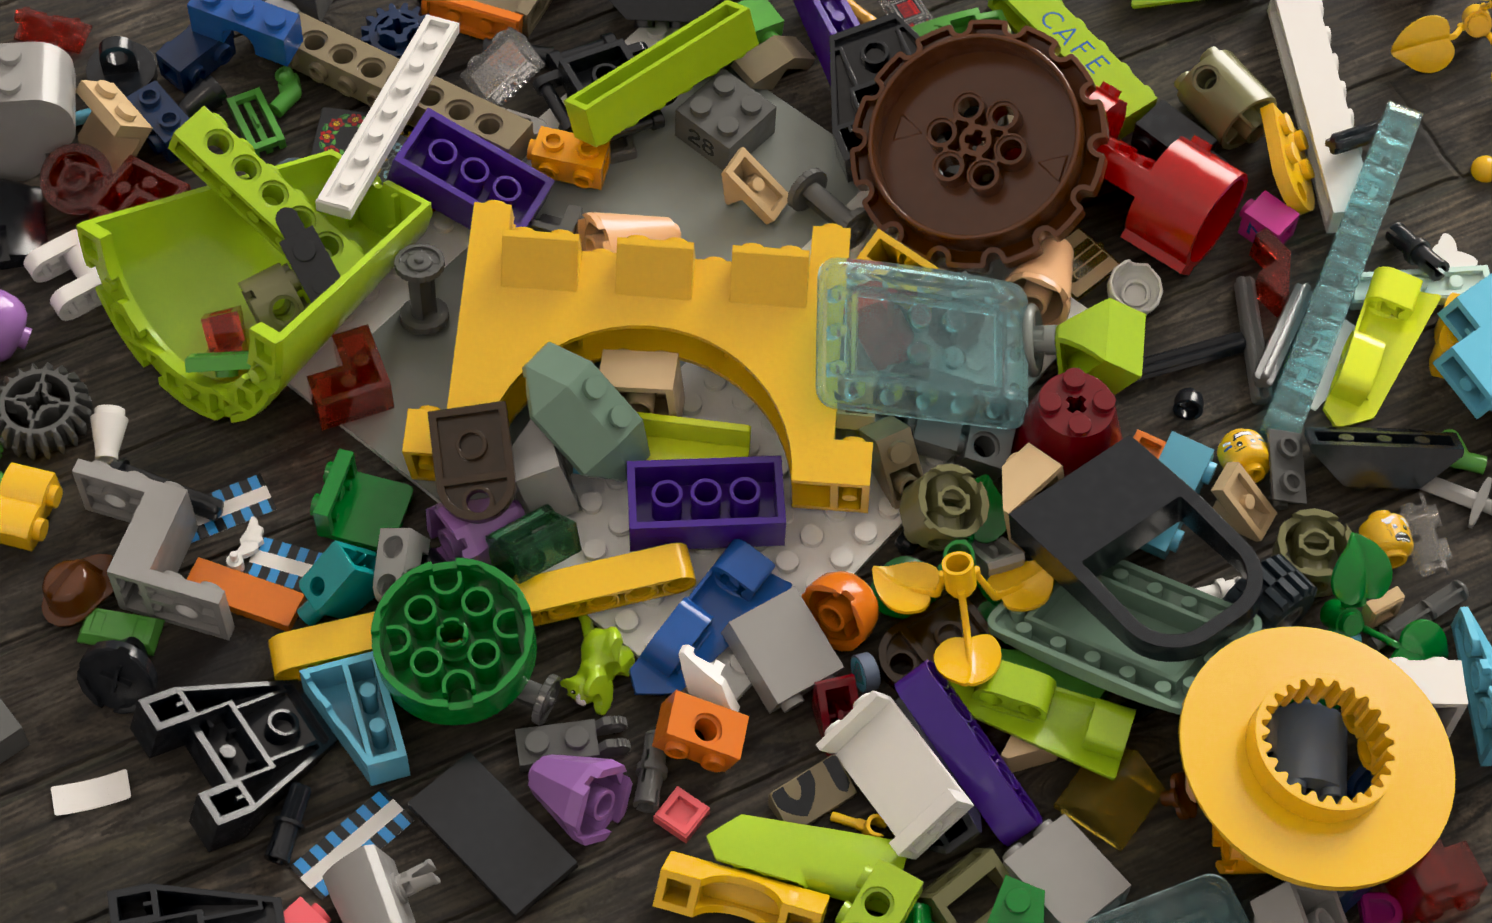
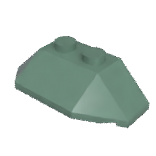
M547 342L522 367L523 378H526V397L530 419L581 476L614 479L615 481L624 482L627 481V461H644L648 459L650 451L643 419L592 361L552 342Z

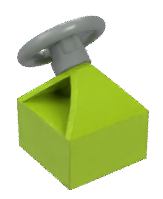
M1108 298L1058 326L1043 325L1038 306L1034 303H1029L1023 312L1021 329L1025 370L1030 377H1038L1043 367L1044 352L1046 355H1056L1058 374L1064 373L1069 368H1079L1084 373L1101 380L1116 395L1142 377L1146 314L1112 298Z

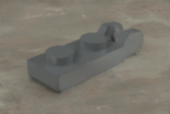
M614 715L612 717H601L596 721L588 719L515 729L520 771H529L534 762L542 756L551 754L592 758H609L628 754L631 750V745L627 738L606 739L599 744L597 736L625 731L628 727L627 719L623 716Z

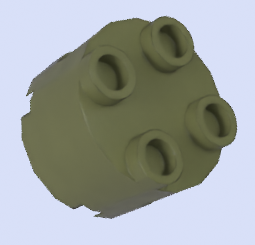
M277 263L238 283L241 290H243L241 292L256 323L263 322L278 332L282 331L310 305L303 296L299 298L297 292L302 290V286L295 272L289 268L287 263L282 266L280 263ZM285 299L282 307L273 310L275 302Z
M953 463L940 464L905 488L901 497L899 512L904 527V535L909 542L919 544L924 548L934 551H942L950 542L967 539L983 526L988 517L989 500L982 482L980 481L977 484L975 479L971 477L974 473L966 467Z
M1313 508L1299 510L1292 514L1290 519L1283 522L1273 545L1271 557L1282 554L1317 587L1316 598L1333 595L1331 589L1332 572L1337 560L1346 548L1352 531L1347 524L1344 527L1338 522L1339 517L1335 514Z

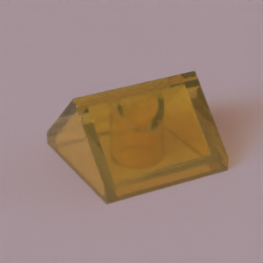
M1125 749L1115 780H1110L1081 767L1053 807L1063 814L1065 813L1069 818L1122 852L1158 802L1162 791H1165V788L1138 750Z

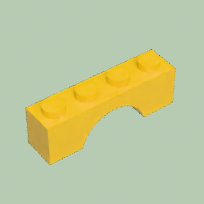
M671 851L660 871L653 907L692 918L704 913H725L739 916L755 923H823L830 895Z

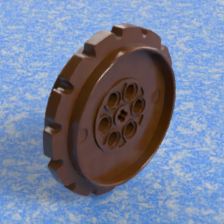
M971 20L968 22V27L963 33H956L952 25H946L917 38L915 41L917 50L914 54L906 55L900 51L878 72L874 81L880 88L879 92L873 96L865 95L855 116L852 131L857 138L862 139V143L850 150V162L854 184L859 191H869L868 196L862 200L864 209L878 229L889 236L899 233L898 242L933 265L938 259L946 258V266L951 272L987 273L991 262L998 259L1002 261L1007 269H1010L1043 254L1041 245L1044 239L1053 238L1055 241L1061 242L1080 223L1086 214L1080 201L1084 197H1096L1105 176L1108 162L1105 155L1097 152L1099 146L1109 142V126L1102 101L1100 99H1089L1090 95L1096 91L1092 77L1074 54L1058 57L1061 47L1053 37L1030 26H1024L1020 32L1012 34L1011 28L1005 20ZM972 106L979 107L975 116L970 118L963 117L964 112ZM1004 115L1014 116L1012 122L1007 126L997 125L1000 118ZM946 131L952 132V136L947 142L937 143V138L941 133ZM981 141H984V146L980 145ZM1018 148L1022 150L1018 158L1014 160L1005 159L1007 152L1011 149ZM952 165L960 166L959 171L954 176H944V172L948 167ZM994 174V179L990 184L986 186L978 185L979 179L983 175Z

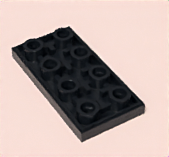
M470 752L407 802L408 808L515 920L578 868V862Z

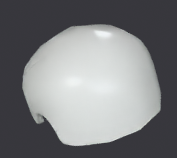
M1127 259L1113 268L1107 283L1108 298H1112L1147 315L1159 305L1163 294L1161 278L1148 263L1132 262L1131 259Z

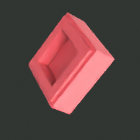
M677 786L655 813L653 822L684 843H687L710 814V807Z

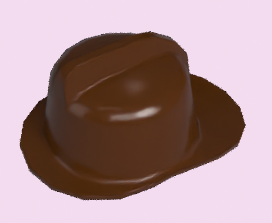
M94 554L83 559L64 560L54 565L45 575L42 584L44 597L41 607L46 620L52 625L66 627L77 624L89 616L98 605L114 592L107 574L114 556Z

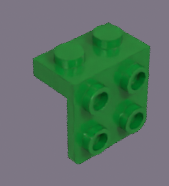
M339 448L334 462L329 461L326 465L323 475V483L325 484L321 494L316 493L312 499L310 515L314 517L318 536L377 551L380 528L402 527L414 492L412 486L358 472L354 452Z

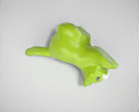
M588 615L578 616L584 637L581 645V665L575 676L561 680L560 685L568 690L567 695L574 699L577 704L584 706L593 702L596 714L605 715L613 701L612 681L617 675L630 676L629 670L635 663L634 653L629 646L622 645V635L616 627L611 626L607 629L594 628L593 621Z

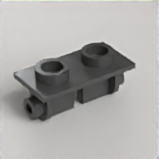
M1268 428V442H1266L1270 467V496L1268 501L1277 511L1288 509V503L1306 505L1302 434Z

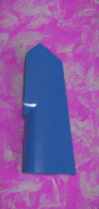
M740 539L732 540L688 597L685 596L630 668L629 674L635 695H671L675 690L682 691L687 687L679 658V651L682 645L692 646L695 648L693 652L697 657L709 663L713 662L729 647L721 634L728 622L789 590L792 587V583L771 574L775 568L774 562L750 544Z

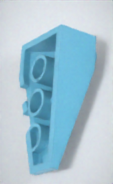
M1460 607L1451 624L1457 657L1458 660L1462 661L1468 710L1480 766H1492V646L1468 607Z

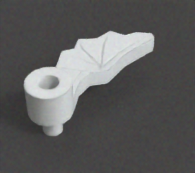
M255 516L251 517L245 533L240 538L241 546L238 550L231 551L230 555L226 558L227 567L243 572L245 569L244 559L258 553L259 547L264 544L262 538L264 528L259 526Z

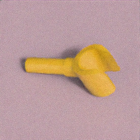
M833 811L830 817V821L855 828V830L861 831L864 835L883 838L884 835L874 832L870 825H875L879 828L887 827V824L879 814H872L867 820Z

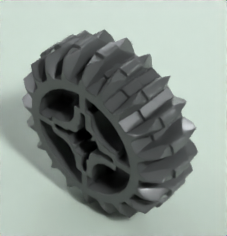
M32 362L30 371L26 372L17 367V376L14 378L4 376L3 382L5 386H0V441L2 446L6 450L13 449L14 454L18 457L27 452L29 458L33 461L39 453H43L49 460L51 452L55 450L65 455V445L77 446L79 441L77 435L86 436L88 430L86 424L91 423L90 416L92 415L93 402L91 397L88 396L89 391L86 384L80 381L79 376L75 372L68 374L67 369L63 365L54 370L53 366L47 362L43 369H38ZM52 394L62 396L69 402H63L60 398L52 397ZM12 420H19L21 424L29 425V428L21 427L12 422Z

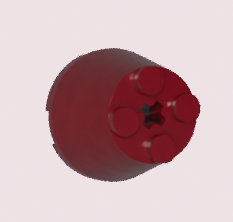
M1069 368L1064 373L1052 377L1019 415L1011 454L1020 451L1027 443H1030L1063 466L1064 477H1066L1122 440L1114 394L1101 380L1084 373L1079 368Z

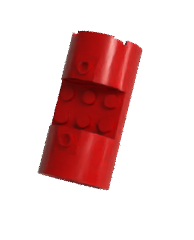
M1103 81L1101 86L1095 85L1096 91L1090 95L1089 99H1100L1102 101L1108 120L1109 142L1099 146L1097 152L1105 155L1108 162L1104 179L1135 197L1126 218L1125 230L1120 237L1180 274L1190 275L1194 266L1201 262L1210 252L1229 225L1245 193L1248 175L1211 153L1210 150L1213 145L1196 135L1191 140L1180 136L1163 152L1157 161L1137 154L1138 150L1122 140H1117L1125 120L1128 103L1119 98L1122 91ZM1018 148L1011 149L1007 152L1005 159L1014 160L1018 158L1022 150Z

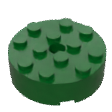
M455 558L456 561L432 564L430 561L411 569L397 579L385 592L372 620L373 656L380 677L390 692V696L408 713L435 724L466 725L487 719L502 711L525 688L536 661V635L530 607L523 592L504 572L492 565L474 559ZM463 638L462 641L458 640L454 643L447 642L450 639Z

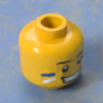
M1240 428L1230 431L1223 437L1217 449V457L1222 468L1224 469L1227 462H1240L1255 483L1261 481L1270 470L1268 447L1262 436L1254 430Z

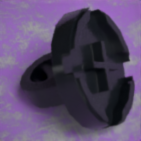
M111 36L100 42L99 49L88 60L86 75L89 81L105 80L114 83L127 97L154 80L157 81L158 69L154 55L144 45L123 36Z
M127 637L119 641H99L87 649L79 662L77 680L82 692L95 705L101 708L104 705L113 708L114 713H134L137 701L153 695L158 688V674L153 662L148 658L144 644L136 637Z

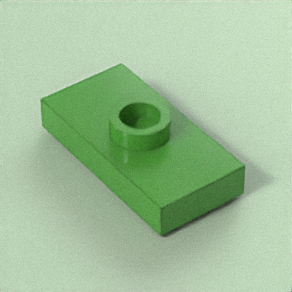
M249 350L191 353L185 359L186 373L215 371V377L239 376L238 370L251 368V365L247 364Z

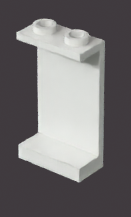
M874 690L862 695L854 702L853 709L842 720L832 723L825 730V736L816 744L820 751L835 754L848 774L893 832L895 838L889 844L898 856L916 860L974 806L891 696Z

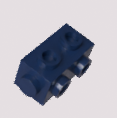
M189 24L186 30L172 41L166 42L156 52L161 76L186 94L199 78L205 79L218 67L228 63L236 54L233 39L235 36L234 31L232 30L225 42L222 43L193 32L191 24Z
M154 80L126 98L153 127L146 139L150 149L156 155L161 153L172 164L179 159L168 149L172 135L190 118L160 84Z

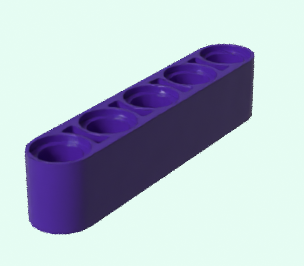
M925 660L895 683L896 691L994 834L1003 844L1011 846L1042 824V817L1030 797L949 681L938 673L935 664L931 660Z

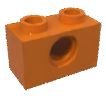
M675 690L661 703L652 747L663 750L671 758H686L700 763L708 771L726 772L741 759L749 716ZM695 729L703 734L705 741L696 735Z

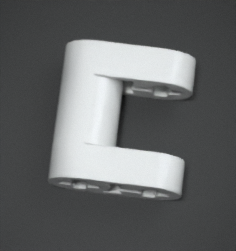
M77 229L71 230L43 244L26 256L24 267L36 282L49 281L70 269L77 277L76 280L56 290L50 299L51 306L61 320H73L102 305L95 290V287L102 283L96 267L89 268L86 266Z

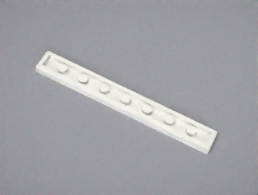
M426 14L316 199L317 211L349 220L352 219L460 32L459 23Z

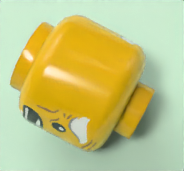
M1388 510L1375 511L1368 516V519L1359 528L1360 535L1372 540L1382 548L1391 562L1392 569L1404 565L1413 552L1414 543L1409 525L1402 515L1391 513Z

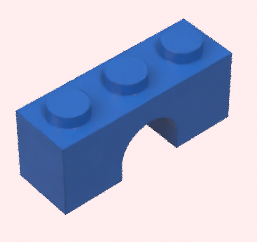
M190 0L187 4L193 32L224 43L232 30L237 31L252 42L255 55L284 66L289 65L303 42L300 14L262 0Z

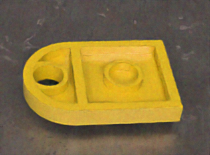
M1274 103L1261 107L1260 111L1272 172L1279 192L1286 205L1300 213V215L1313 211L1315 198L1311 179L1315 178V173L1310 161L1306 158L1305 150L1309 149L1306 135L1301 129L1297 131L1290 116L1287 113L1283 114Z

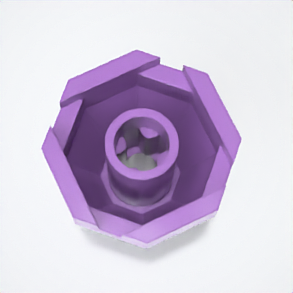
M490 498L469 499L468 508L473 512H482L489 506ZM516 499L512 501L509 508L501 516L481 524H473L457 519L445 509L442 503L426 509L428 533L431 539L439 538L441 546L436 548V550L447 562L456 561L455 558H468L490 565L523 532V521L526 520L525 511Z
M551 754L542 756L534 762L528 773V786L532 794L573 840L584 846L607 839L612 831L606 829L611 821L619 823L625 815L633 783L630 777L623 774L627 772L623 764L613 759Z

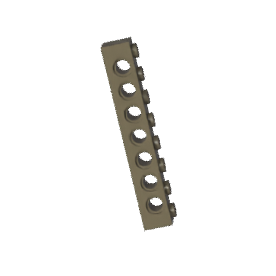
M299 12L303 42L288 66L311 77L318 83H324L338 90L343 95L351 96L372 107L400 59ZM437 76L433 77L406 124L415 127L429 107L521 161L527 155L530 139H534L533 122Z

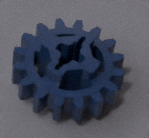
M390 3L388 11L385 12L381 8H377L376 18L373 16L366 17L367 26H361V41L400 59L426 14L422 16L421 7L419 6L410 11L408 10L407 3H403L401 9H396L395 5Z

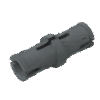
M649 730L645 733L641 761L636 765L635 771L638 783L633 807H637L636 810L644 813H654L659 809L661 786L668 774V767L666 766L667 755L663 750L652 747L655 730Z

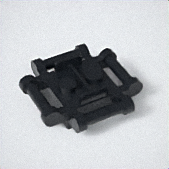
M609 32L600 35L599 40L563 52L558 50L546 54V60L551 72L535 78L532 84L533 88L539 96H543L559 123L558 129L573 133L566 107L555 88L563 86L568 98L649 47L642 41L627 45L623 38L617 40L615 35ZM677 97L667 102L665 106L672 104ZM661 110L651 112L640 119L635 126L626 128L613 136L610 144L612 141L649 128L654 131L665 127V120Z

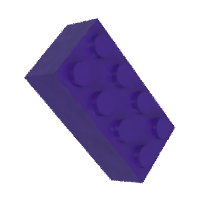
M429 107L395 156L386 181L390 180L431 202L433 209L468 229H471L474 202L485 203L488 200H498L512 205L516 227L529 228L531 221L536 218L546 202L555 180Z
M781 455L627 461L630 552L670 543H683L687 545L688 549L727 548L734 539L743 540L752 547L785 546L786 511Z

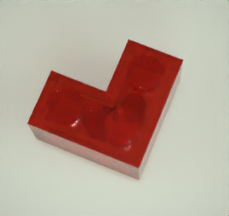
M129 155L86 206L90 219L190 191L191 188L189 184Z
M369 325L333 334L332 340L335 357L339 367L306 376L311 402L322 430L394 408L391 383Z
M1438 838L1428 853L1413 867L1384 884L1389 894L1395 897L1401 904L1404 923H1412L1418 920L1420 923H1430L1440 918L1446 910L1456 907L1458 911H1464L1477 905L1488 882L1466 840L1444 848L1440 838Z

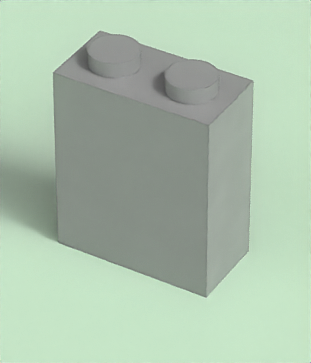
M795 586L728 622L721 632L769 714L779 708H782L784 713L797 707L805 701L802 695L814 689V682L835 678L844 668Z
M1065 813L1054 822L1051 819L1044 821L1033 832L1034 837L1025 845H1022L1020 842L1016 843L1002 857L1004 860L1003 865L1012 878L1045 890L1044 923H1099L1126 901L1132 886Z

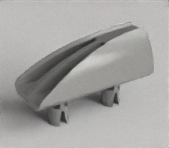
M374 844L364 845L349 853L332 865L322 876L342 923H416L408 897L441 882L440 878L433 873L437 869L431 859H427L425 862L399 874L395 861Z

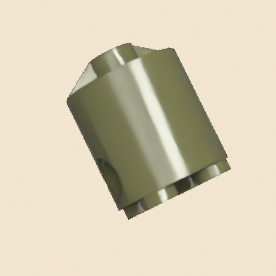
M1216 46L1208 48L1201 55L1200 62L1191 71L1182 73L1174 82V87L1178 90L1177 97L1181 104L1210 135L1217 139L1222 148L1228 150L1237 148L1246 142L1254 143L1265 134L1260 108L1271 103L1277 106L1276 98L1231 51L1219 50Z

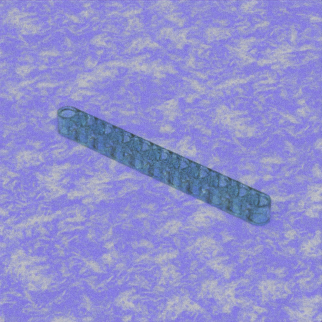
M1388 101L1259 429L1260 434L1267 436L1268 428L1301 433L1423 113L1393 101Z

